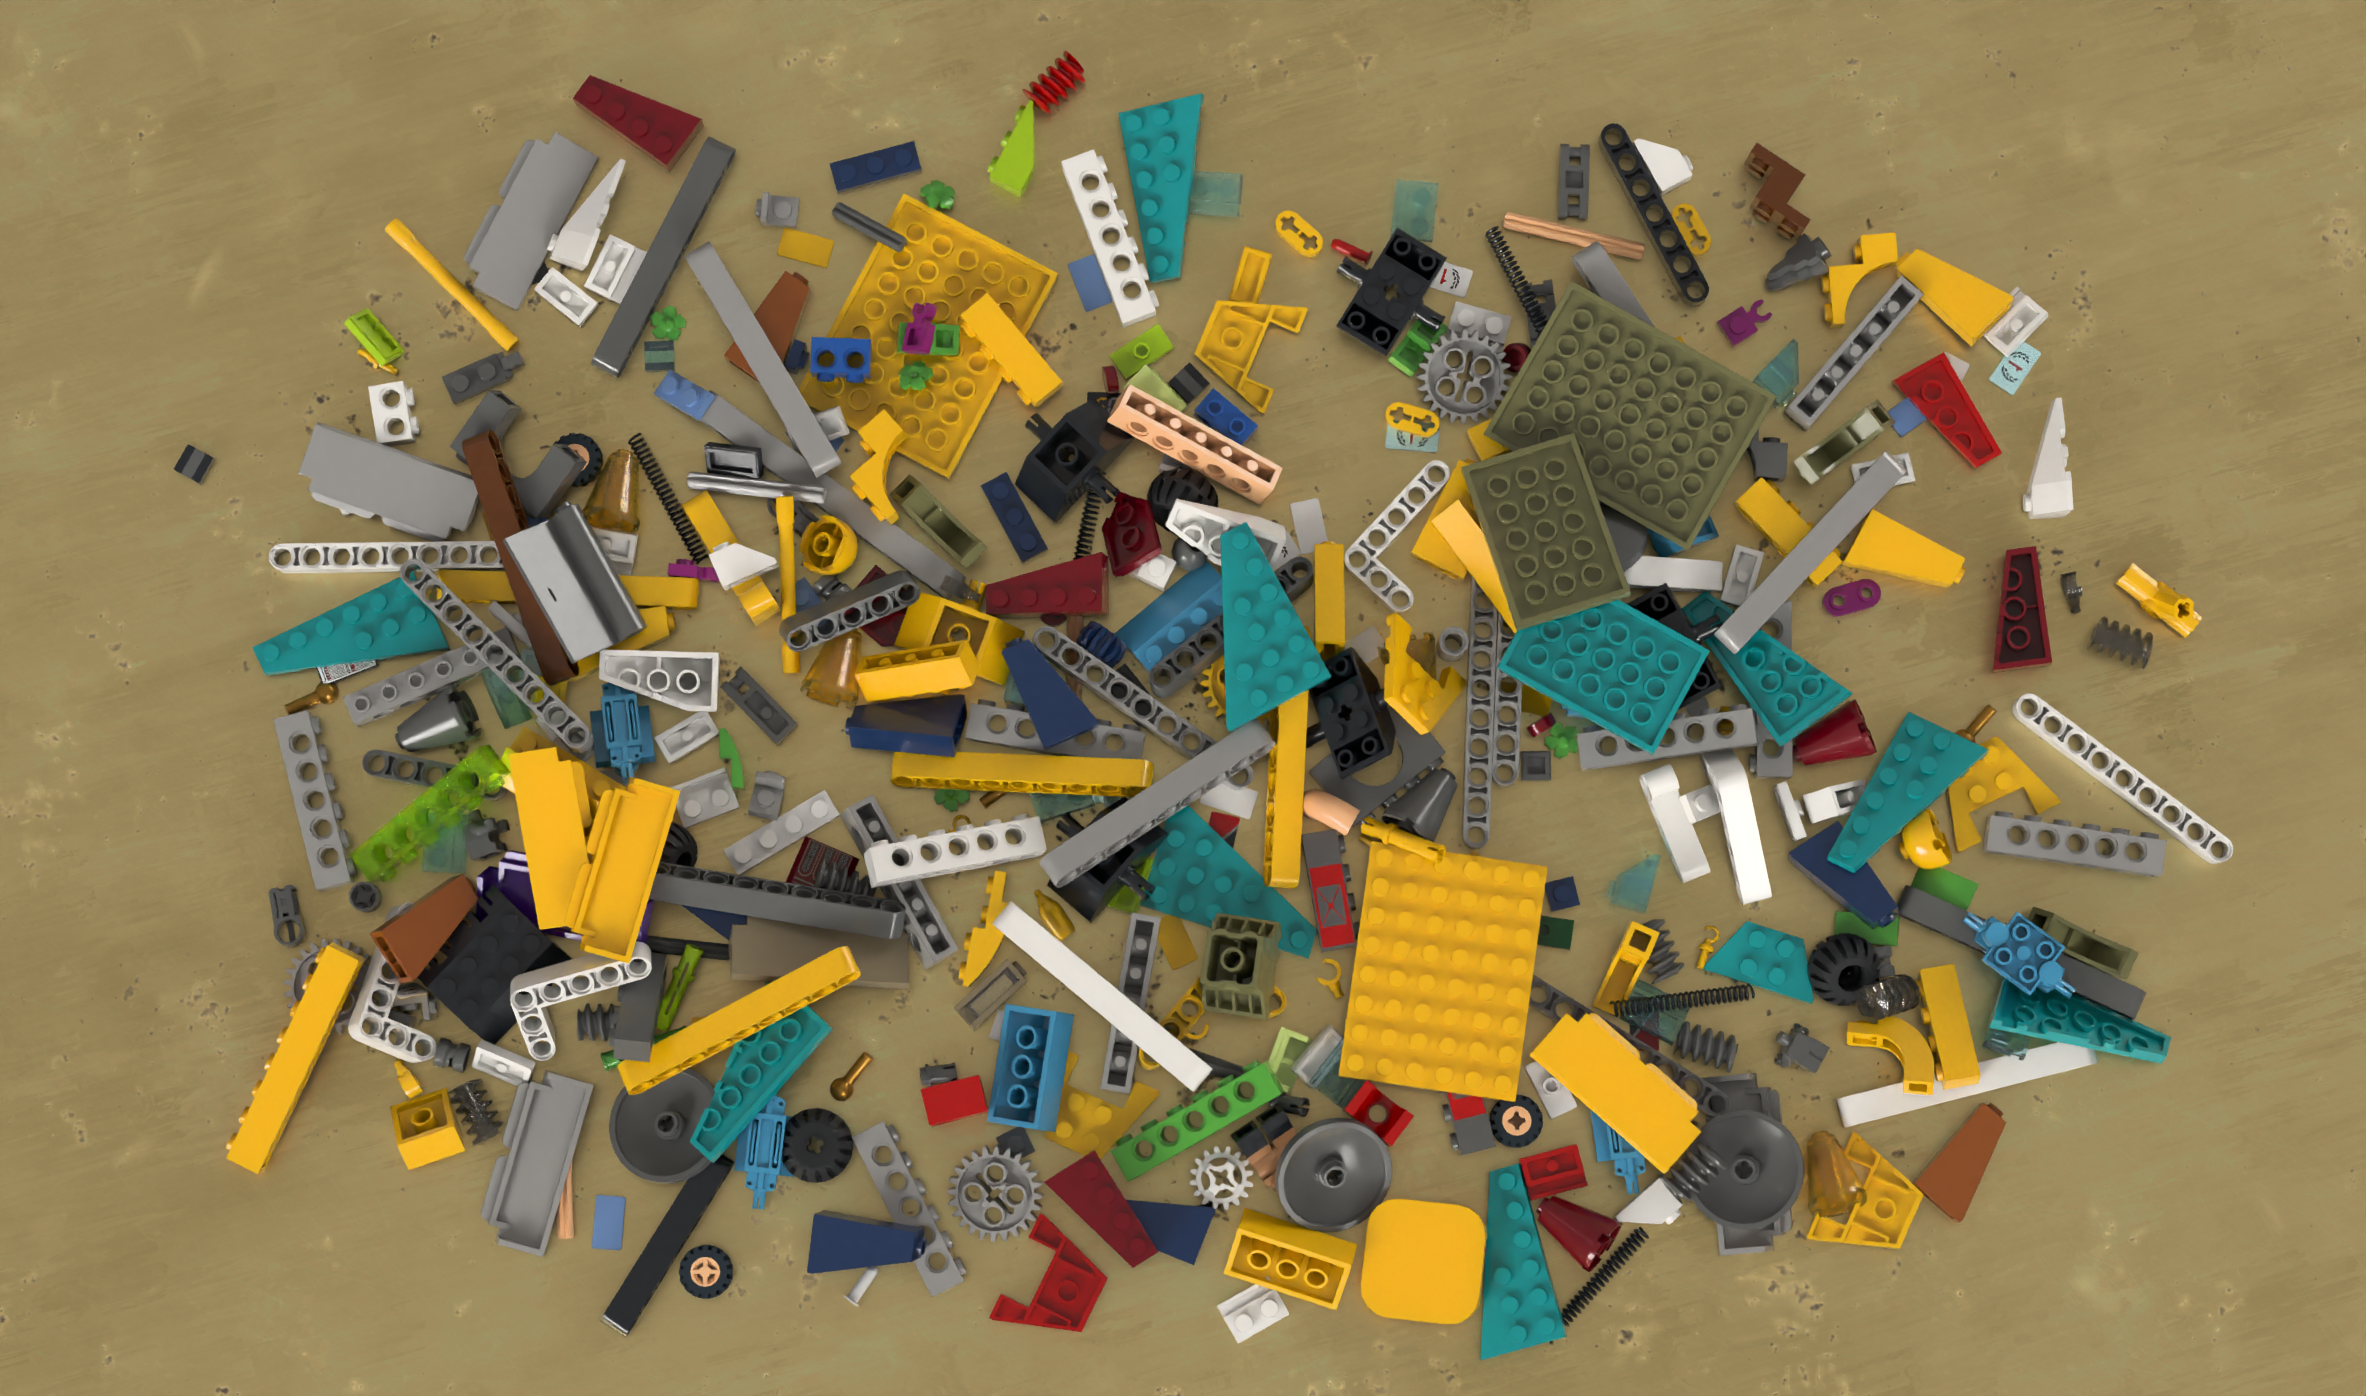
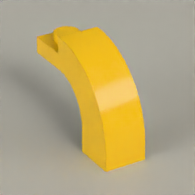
M1886 1014L1878 1015V1024H1872L1866 1020L1848 1022L1847 1045L1888 1050L1900 1060L1903 1066V1093L1933 1095L1934 1059L1927 1041L1918 1030L1902 1019Z

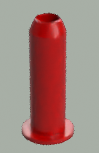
M1333 239L1331 247L1334 250L1364 263V267L1368 265L1373 251L1368 253L1340 239Z

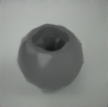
M1180 537L1174 541L1171 550L1173 560L1184 570H1195L1201 567L1208 557L1198 548L1192 547Z

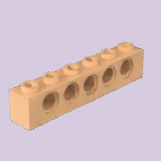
M1131 384L1117 398L1107 420L1110 424L1258 505H1261L1274 490L1283 469Z

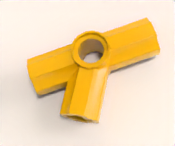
M2134 563L2124 571L2116 582L2118 586L2140 602V607L2146 613L2157 620L2162 619L2184 638L2188 637L2202 619L2200 615L2193 611L2194 602L2189 597L2176 593L2161 581L2156 582Z

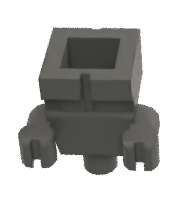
M480 809L468 813L472 823L464 826L465 845L471 860L484 861L508 851L506 844L499 839V834L510 830L507 820L502 819L496 823L495 818L492 817L483 819Z
M1798 1023L1793 1025L1795 1028L1790 1030L1789 1035L1780 1031L1776 1041L1783 1046L1780 1049L1781 1053L1777 1054L1778 1059L1775 1058L1774 1062L1783 1068L1795 1064L1804 1071L1816 1073L1830 1047L1809 1037V1029Z

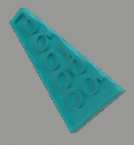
M1202 93L1119 113L1149 280L1152 284L1181 277L1185 248L1184 235L1189 217L1188 204L1192 193L1197 155V135L1200 132L1201 124L1199 119L1201 105H1203L1204 101Z
M413 571L409 575L410 581L417 580ZM401 577L252 647L266 676L302 671V669L315 667L323 668L337 664H352L391 659L395 656L425 654L424 652L451 650L433 612L408 588Z
M1704 591L1682 608L1693 625L1717 613L1721 620L1710 627L1724 623L1735 612L1707 591ZM1761 629L1736 654H1733L1714 635L1705 639L1712 652L1781 747L1853 695L1851 691L1838 684L1828 675L1815 668Z
M1908 712L1828 854L1827 860L1855 873L1888 840L1899 834L1906 824L1912 819L1914 820L1945 793L1953 782L1959 777L1964 776L1969 771V768L1978 760L1983 759L1988 754V749Z
M2004 977L2001 981L1989 1028L2161 1064L2167 1056L2171 1041L2170 1036L2072 993V996L2068 999L2055 988L2048 993H2044L2036 987L2033 993L2028 995Z
M807 1005L735 1043L725 1064L727 1066L721 1080L717 1081L713 1098L708 1108L704 1110L690 1143L709 1161L714 1163L830 1034L833 1028Z
M1515 1164L1490 1171L1480 1360L1567 1337L1521 1165Z

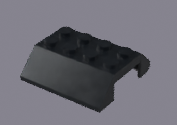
M493 884L485 892L493 904L491 905L482 896L477 901L479 906L489 915L481 922L474 912L469 911L465 917L473 925L470 926L466 921L462 920L447 939L452 946L449 947L444 943L439 949L447 958L439 964L438 960L433 957L428 963L431 968L429 969L426 966L417 978L469 1029L484 1041L495 1045L517 1022L510 1002V984L513 978L523 973L572 960V958L555 941H551ZM526 991L519 992V994L526 995L529 993Z

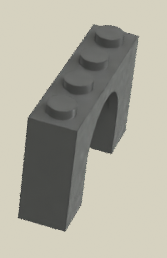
M489 390L450 445L457 452L456 457L468 465L462 449L463 440L487 430H492L501 444L505 432L522 408L502 391ZM554 444L531 475L520 478L511 473L525 515L532 519L548 518L587 461L566 444Z
M1391 706L1388 707L1396 729L1395 741L1398 743L1402 753V766L1393 780L1383 785L1370 786L1360 783L1352 775L1341 779L1332 753L1309 771V774L1323 791L1338 797L1360 810L1352 824L1353 828L1358 823L1360 826L1362 823L1368 824L1364 819L1367 816L1374 819L1376 816L1372 813L1381 805L1384 809L1389 807L1398 799L1396 796L1398 791L1403 787L1408 791L1421 780L1418 776L1426 769L1431 772L1444 762L1441 757L1446 751L1430 732L1420 735Z

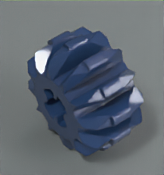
M1090 621L1087 626H1084L1076 639L1079 646L1111 668L1121 661L1127 650L1125 643L1096 621Z

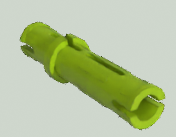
M687 943L678 966H675L672 970L674 975L661 1002L656 1027L662 1031L669 1032L670 1025L688 985L696 977L694 972L704 952L700 947ZM687 963H689V967H688V969H687V971H686V974H685V976H684V978H683V980H682V983L679 984L678 982H679V980H680V978H681V975H682V973H683V971H684V969H685V966H686ZM674 991H677L669 1012H666Z

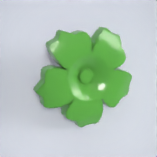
M938 180L931 181L930 184H926L920 190V195L926 197L925 201L928 203L929 208L936 209L940 205L941 208L950 209L954 204L955 191L951 186H945L943 182Z
M670 305L662 309V314L654 311L653 315H651V324L657 326L652 331L655 338L664 339L667 335L671 342L678 340L681 332L677 328H684L686 326V319L682 318L680 314L675 316L676 308Z
M922 361L913 362L912 367L911 365H906L899 372L900 387L904 390L912 387L913 390L921 391L926 387L924 381H929L934 376L932 368L927 367Z
M1561 723L1554 724L1549 731L1552 736L1544 738V745L1549 750L1555 749L1554 757L1559 759L1568 756V751L1576 753L1578 742L1577 739H1573L1579 733L1576 727L1567 725L1563 729Z
M941 789L936 790V795L934 796L936 804L944 803V808L950 812L958 811V803L964 805L966 801L970 800V793L965 790Z

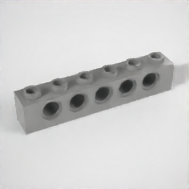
M1901 275L1784 413L1807 431L1924 294Z
M1785 601L1763 625H1773L1777 630V635L1774 639L1792 650V601ZM1755 712L1759 745L1754 746V754H1749V772H1754V779H1790L1793 777L1792 739L1782 747L1778 745ZM1765 741H1772L1777 745L1778 750L1775 756H1768L1764 753L1763 743Z
M505 627L494 632L520 659L521 654L511 631ZM463 645L344 696L343 699L353 723L360 728L439 694L454 683L460 685L492 670L467 645ZM495 650L492 652L490 661L497 662L501 660L504 654L503 651Z
M978 699V704L971 703L965 735L967 741L1056 756L1142 759L1146 732H1141V727L1137 725L1123 724V728L1111 727V721L1097 719L1099 727L1089 731L1094 736L1093 742L1090 745H1080L1076 740L1077 737L1044 750L1036 730L1030 736H1023L1019 732V726L1022 722L1031 721L1028 712H1024L1025 707L1007 704V709L995 707L996 702ZM995 716H1001L1007 722L1006 727L1001 731H994L990 728V721ZM1110 736H1118L1122 739L1123 744L1119 750L1111 751L1106 747V740Z
M1747 704L1729 706V712L1718 713L1717 708L1701 710L1700 716L1688 717V713L1675 714L1668 729H1672L1675 733L1674 741L1668 745L1660 742L1653 755L1641 748L1634 749L1630 742L1608 730H1601V726L1583 728L1584 733L1576 734L1581 769L1587 771L1759 745L1755 711L1753 708L1747 709ZM1724 720H1730L1734 725L1733 732L1728 736H1722L1718 732V726ZM1696 724L1702 725L1704 728L1703 737L1699 740H1692L1689 737L1690 728ZM1608 737L1614 738L1617 743L1616 749L1611 753H1604L1602 742Z
M308 710L275 718L273 720L315 888L317 891L322 892L355 883L353 876L357 875V868L354 859L348 857L346 847L350 846L346 829L341 830L339 819L343 818V813L339 801L334 802L332 790L336 789L333 774L331 772L327 773L325 762L329 761L325 744L320 745L318 733H322L318 716L313 717L312 712ZM302 736H307L310 741L309 747L304 751H298L296 741ZM314 764L317 768V773L314 778L306 780L303 776V770L307 765ZM315 793H322L324 796L323 804L318 808H312L310 798ZM328 821L331 825V831L327 836L320 837L317 833V827L321 822ZM335 849L338 853V860L333 865H327L324 861V856L327 851Z
M873 795L849 806L840 815L863 858L864 853L874 842L888 840L889 844L899 842ZM892 854L893 862L898 866H904L903 857L899 854ZM920 879L880 886L886 899L899 901L906 906L903 930L905 934H909V941L925 970L951 957L959 950Z
M1995 811V815L1986 817L1982 852L2150 877H2159L2163 874L2167 840L2159 839V834L2141 832V837L2129 835L2130 830L2122 828H2112V832L2100 831L2101 826L2094 824H2083L2082 828L2071 827V821L2054 819L2053 824L2042 822V817L2024 815V820L2012 818L2013 813L2005 811ZM2012 827H2017L2022 831L2023 839L2020 843L2010 839L2009 831ZM2041 831H2046L2051 835L2052 843L2049 847H2044L2040 844L2038 837ZM2071 835L2077 836L2080 839L2081 848L2079 851H2073L2069 848L2068 838ZM2099 840H2105L2109 843L2110 852L2108 855H2102L2098 852L2097 843ZM2129 844H2134L2139 849L2140 854L2136 860L2129 858L2126 853V848Z
M1131 913L1118 990L1145 1012L1161 918ZM1111 1025L1100 1089L1130 1094L1138 1045L1114 1025Z
M883 1121L853 1136L852 1139L894 1223L915 1227L928 1226L933 1232L932 1239L926 1244L924 1254L921 1255V1258L914 1260L931 1296L934 1297L964 1282L965 1280L962 1275L966 1274L967 1271L960 1257L953 1258L949 1248L954 1245L946 1230L940 1232L936 1224L940 1220L939 1215L933 1204L927 1206L922 1196L927 1192L920 1178L914 1179L909 1169L913 1167V1164L906 1151L900 1153L895 1143L900 1138L892 1124L887 1126ZM882 1146H888L892 1150L893 1156L888 1163H880L876 1158V1152ZM894 1173H902L906 1178V1184L900 1190H894L890 1186L889 1180ZM909 1199H914L919 1204V1212L912 1217L907 1216L903 1212V1204ZM936 1252H940L946 1257V1265L940 1270L933 1269L929 1262L931 1255Z

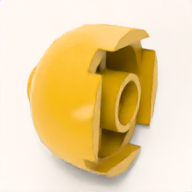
M823 515L820 516L823 519L817 522L812 521L806 527L801 537L799 549L804 554L805 561L802 562L810 571L824 575H836L846 571L853 564L858 552V539L853 528L834 516Z
M1930 808L1923 811L1903 827V842L1899 843V848L1905 859L1911 858L1916 866L1932 870L1952 863V854L1944 832L1941 833L1937 826L1939 821Z

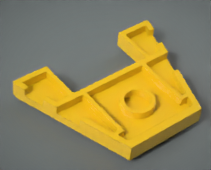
M1217 300L1194 355L1258 412L1264 414L1274 389L1247 378L1249 369L1268 324L1271 322L1298 334L1308 308Z
M1395 612L1387 615L1386 625L1390 626V637L1386 638L1385 648L1390 652L1389 664L1385 665L1384 700L1420 735H1423L1433 729L1464 689L1467 681L1452 666L1442 669L1439 681H1437L1418 662L1412 659L1406 653V648L1413 628Z
M1998 736L1978 744L1988 749V754L1983 759L1978 760L1969 768V771L1964 776L1959 777L1947 788L1951 824L1955 839L1954 846L1957 853L1982 841L1969 813L2022 788L2035 815L2061 803L2060 799Z
M1068 1051L1056 1132L1045 1131L1044 1138L1084 1156L1095 1150L1099 1158L1102 1159L1114 1146L1115 1142L1124 1135L1159 1096L1160 1091L1136 1081L1123 1109L1067 1084L1079 1058V1055Z
M1853 1132L1842 1157L1870 1169L1846 1225L1817 1213L1806 1238L1817 1241L1900 1249L1924 1194L1864 1141L1861 1136Z

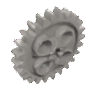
M1462 329L1460 337H1457L1456 333L1451 330L1449 340L1439 335L1441 344L1438 346L1430 342L1429 344L1433 352H1423L1422 354L1428 360L1426 363H1418L1419 367L1425 369L1424 373L1416 375V378L1424 380V384L1417 387L1418 390L1427 391L1422 400L1424 402L1432 400L1433 402L1429 409L1434 411L1439 407L1438 417L1441 419L1449 413V421L1451 423L1456 420L1457 416H1460L1462 424H1466L1467 416H1471L1473 422L1477 423L1479 413L1485 418H1489L1487 409L1490 407L1497 411L1498 408L1494 402L1496 400L1503 401L1504 397L1500 394L1501 390H1509V387L1503 383L1504 380L1511 379L1512 376L1504 373L1503 370L1510 367V363H1501L1500 361L1506 353L1504 351L1495 352L1499 346L1497 342L1492 343L1490 346L1487 345L1490 337L1488 335L1478 340L1479 333L1474 330L1471 337H1468L1466 329ZM1458 351L1461 354L1460 363L1454 367L1449 366L1446 362L1448 353ZM1469 351H1472L1473 355L1467 368V373L1471 375L1470 381H1464L1461 399L1459 402H1456L1455 397L1461 384L1457 374L1464 372L1467 354ZM1481 358L1487 359L1489 362L1488 371L1484 374H1477L1474 369L1476 361ZM1444 379H1450L1453 382V390L1447 395H1442L1438 389L1440 382ZM1471 387H1479L1481 389V397L1476 402H1469L1467 400V391Z
M334 938L333 943L340 945L339 939ZM322 939L321 948H326L329 943L327 939ZM346 941L342 947L350 950L351 942ZM313 942L310 943V953L304 949L300 950L303 957L301 960L291 959L296 968L286 969V972L292 975L291 980L283 981V984L291 986V990L283 993L284 996L293 998V1001L287 1005L288 1008H292L297 1000L301 1001L305 993L302 986L310 973L312 974V968L316 964L315 959L321 948ZM357 946L352 952L360 955L362 948ZM369 954L362 956L366 959L353 984L358 986V990L349 992L353 1002L352 1006L348 1010L340 1011L333 1026L338 1034H342L343 1025H346L347 1028L349 1026L369 965L367 966L366 964L371 957ZM372 997V1002L378 1004V1001Z
M997 1144L991 1153L988 1146L985 1145L982 1149V1155L974 1149L971 1152L973 1160L966 1156L961 1159L965 1168L958 1165L955 1166L954 1171L959 1177L951 1176L949 1178V1181L956 1186L947 1190L948 1194L955 1195V1198L950 1200L948 1205L957 1206L958 1208L952 1216L957 1217L961 1215L963 1217L959 1226L962 1227L968 1223L970 1225L969 1235L976 1229L979 1230L980 1240L988 1233L990 1234L991 1242L996 1240L998 1234L1001 1235L1004 1241H1007L1009 1231L1015 1237H1018L1020 1234L1019 1226L1024 1230L1030 1227L1026 1219L1031 1221L1037 1219L1032 1210H1040L1042 1208V1205L1035 1200L1041 1199L1044 1196V1193L1036 1191V1188L1040 1187L1043 1181H1034L1033 1178L1039 1170L1029 1171L1028 1167L1032 1160L1030 1159L1022 1163L1020 1160L1023 1153L1019 1152L1015 1157L1011 1156L1012 1147L1010 1146L1005 1153H1001L1000 1145ZM996 1165L1002 1168L1003 1178L994 1179L991 1177L989 1167ZM978 1173L983 1175L988 1185L977 1177ZM968 1186H978L982 1191L981 1198H971L967 1191ZM1013 1187L1021 1189L1024 1195L1023 1200L1014 1201L1011 1199L1009 1189ZM999 1188L1001 1190L999 1197L992 1198L989 1195L992 1192L991 1189ZM1002 1201H1004L1008 1206L1012 1207L1014 1209V1213H1010ZM988 1208H998L1002 1213V1219L999 1221L990 1219L987 1213Z

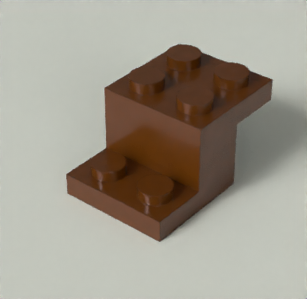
M1756 143L1744 164L1748 166L1747 170L1752 175L1760 179L1765 177L1767 180L1754 198L1749 209L1753 211L1752 215L1761 222L1767 223L1769 221L1777 226V232L1785 238L1792 239L1793 237L1797 240L1811 219L1787 203L1806 174Z

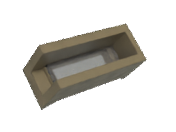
M1006 959L954 1007V1010L975 1031L1027 983V980L1024 978L1027 972L1017 961L1011 964Z

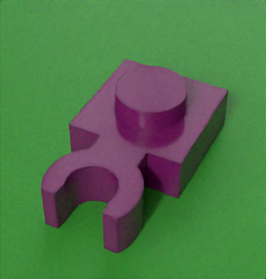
M1762 299L1755 301L1749 312H1746L1743 306L1717 322V325L1732 347L1758 331L1755 326L1756 322L1765 323L1771 318V312L1764 316H1760L1757 313V308L1764 303Z
M919 303L914 304L912 311L914 321L913 323H907L901 351L908 354H930L936 327L930 324L936 315L937 307L930 303H925V306Z
M677 559L676 564L669 563L668 566L669 577L696 578L710 582L720 581L714 567H699L694 565L692 560Z

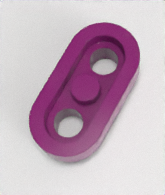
M1861 579L1831 588L1825 593L1822 600L1823 609L1832 617H1842L1872 608L1879 602L1881 590L1879 585L1871 579ZM1862 589H1869L1871 597L1864 598L1861 594ZM1834 597H1841L1843 605L1836 606L1833 602Z

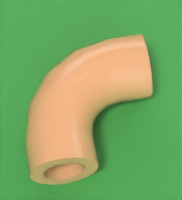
M1319 789L1305 791L1303 796V815L1309 819H1316L1346 836L1360 810Z

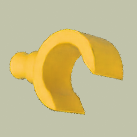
M1323 959V962L1331 964L1336 968L1337 974L1333 980L1327 981L1316 977L1317 981L1322 985L1328 986L1330 991L1333 992L1335 999L1343 997L1344 994L1338 981L1342 973L1339 963L1333 959Z
M1208 1022L1201 1034L1192 1035L1188 1032L1185 1036L1192 1040L1203 1038L1209 1029ZM1176 1028L1168 1030L1175 1038L1178 1037Z
M397 1060L394 1063L398 1074L397 1079L406 1095L411 1099L423 1092L419 1086L421 1084L414 1073L404 1065L403 1060Z

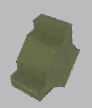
M1223 913L1216 914L1212 921L1211 931H1207L1200 983L1203 984V1010L1267 1020L1272 1011L1270 998L1274 993V976L1279 958L1278 943L1282 937L1280 922Z

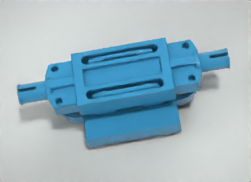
M608 682L602 685V710L590 711L596 768L614 767L615 773L622 777L623 783L627 784V776L629 778L634 777L638 765L655 762L649 705L638 706L636 693Z
M1970 911L1967 913V917H1964L1962 921L1976 930L1974 941L1985 949V955L1981 959L1982 962L2028 995H2031L2036 987H2038L2044 993H2048L2055 988L2068 999L2072 996L2076 988H2073L2062 979L2065 969L2055 962L2065 949V946L2018 912H2015L2009 922L2004 924L1993 916L1983 922Z
M777 1093L738 1135L734 1170L747 1172L745 1187L754 1190L753 1209H758L760 1197L759 1209L765 1210L766 1192L776 1190L778 1175L794 1177L782 1162L785 1128L788 1120L792 1117L785 1116L786 1101L777 1097Z
M1590 1109L1596 1161L1613 1160L1615 1175L1625 1177L1627 1194H1633V1191L1634 1194L1640 1193L1637 1175L1646 1171L1644 1156Z

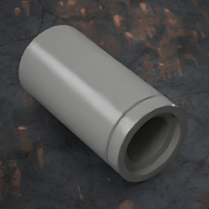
M1449 627L1441 633L1436 644V651L1443 661L1456 662L1462 658L1469 644L1466 632L1459 627ZM1447 639H1454L1459 643L1460 648L1458 650H1450L1446 647L1445 641Z

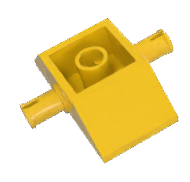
M971 579L964 601L959 604L920 592L919 599L914 604L908 606L894 646L907 650L955 642L951 635L958 634L959 630L964 631V637L967 638L980 666L977 677L1005 686L1010 671L1001 651L1006 649L1005 644L1020 637L1022 639L1025 631L979 610L987 584L981 582L977 593H975L978 581ZM949 689L941 691L940 694L947 696Z

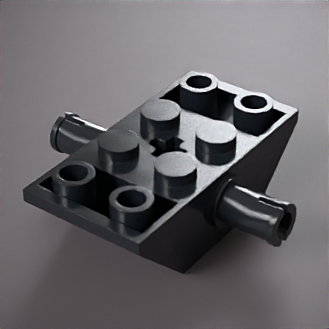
M1396 228L1372 269L1369 268L1367 270L1346 256L1336 272L1358 284L1359 290L1336 327L1385 357L1396 344L1410 320L1416 319L1434 330V332H1437L1446 316H1442L1424 305L1423 299L1430 290L1447 257L1399 228ZM1385 291H1396L1398 298L1386 299Z
M1095 399L1066 413L1053 428L1038 413L1031 416L1038 424V427L1030 420L1025 424V428L1030 430L1040 442L1026 456L1015 485L1055 523L1062 518L1088 488H1091L1106 504L1114 500L1106 493V490L1115 497L1119 493V489L1109 482L1102 473L1136 437L1107 422L1110 413ZM1071 454L1075 456L1072 461L1068 459Z
M1667 583L1627 603V605L1701 646L1703 640L1713 636L1723 625V623H1719L1710 627L1721 620L1717 613L1696 625L1690 624ZM1708 656L1678 710L1722 687Z
M1352 647L1323 661L1331 678L1309 689L1319 722L1307 728L1306 748H1310L1312 745L1327 739L1341 779L1391 755L1396 735V729L1387 707L1389 704L1384 700V688H1380L1377 677Z
M1123 797L1100 811L1088 826L1127 802L1128 799ZM1069 813L1065 814L1062 818L1070 827L1061 820L1056 825V828L1069 838L1085 829ZM1157 825L1112 854L1107 860L1100 862L1065 886L1057 888L1051 879L1047 886L1090 923L1094 921L1123 886H1127L1142 901H1146L1149 896L1141 888H1144L1152 895L1155 891V886L1137 873V870L1169 834Z

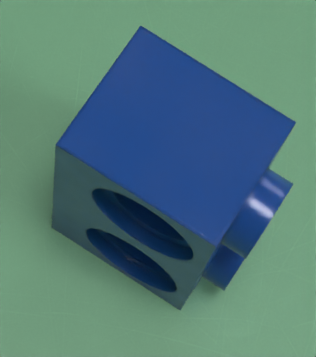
M812 337L810 366L812 377H817V381L834 382L835 377L846 378V382L863 383L864 378L871 379V339ZM823 354H831L835 357L833 364L829 367L819 365V358ZM853 355H860L864 358L863 364L858 368H852L848 365V360Z
M1214 388L1194 410V416L1203 424L1242 446H1245L1258 430V425Z

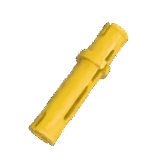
M1367 816L1364 821L1369 823V825L1364 823L1361 825L1362 834L1379 839L1386 845L1394 844V846L1430 859L1435 863H1440L1443 860L1441 857H1438V854L1445 856L1446 847L1444 845L1401 830L1397 824H1386Z

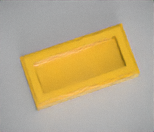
M1244 246L1228 301L1258 304L1272 253Z

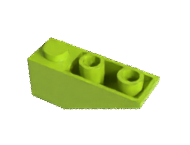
M1032 100L1028 101L1026 107L1020 106L1014 118L1017 124L1013 132L1007 131L1001 143L1004 149L1000 157L994 156L987 170L991 173L989 176L990 182L1019 197H1022L1035 172L1034 102Z

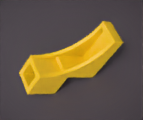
M1896 232L1860 235L1857 244H1853L1854 261H1859V264L1828 266L1829 271L1821 276L1822 293L1827 292L1828 304L1823 306L1824 320L1829 321L1830 329L1842 328L1844 326L1849 296L1853 288L1863 278L1877 270L1896 265L1898 262Z
M884 409L858 431L862 439L859 445L869 456L875 455L853 472L850 478L854 483L851 489L861 500L867 498L873 506L869 509L880 522L885 519L892 525L900 517L888 498L886 487L887 469L895 450L907 437L902 428Z
M1634 921L1629 923L1618 950L1614 952L1592 1007L1615 1016L1614 1005L1609 1003L1611 1001L1616 1002L1617 1000L1621 1002L1623 999L1628 1000L1639 974L1649 960L1660 934L1659 932ZM1618 1003L1617 1007L1619 1016L1617 1018H1620V1005Z

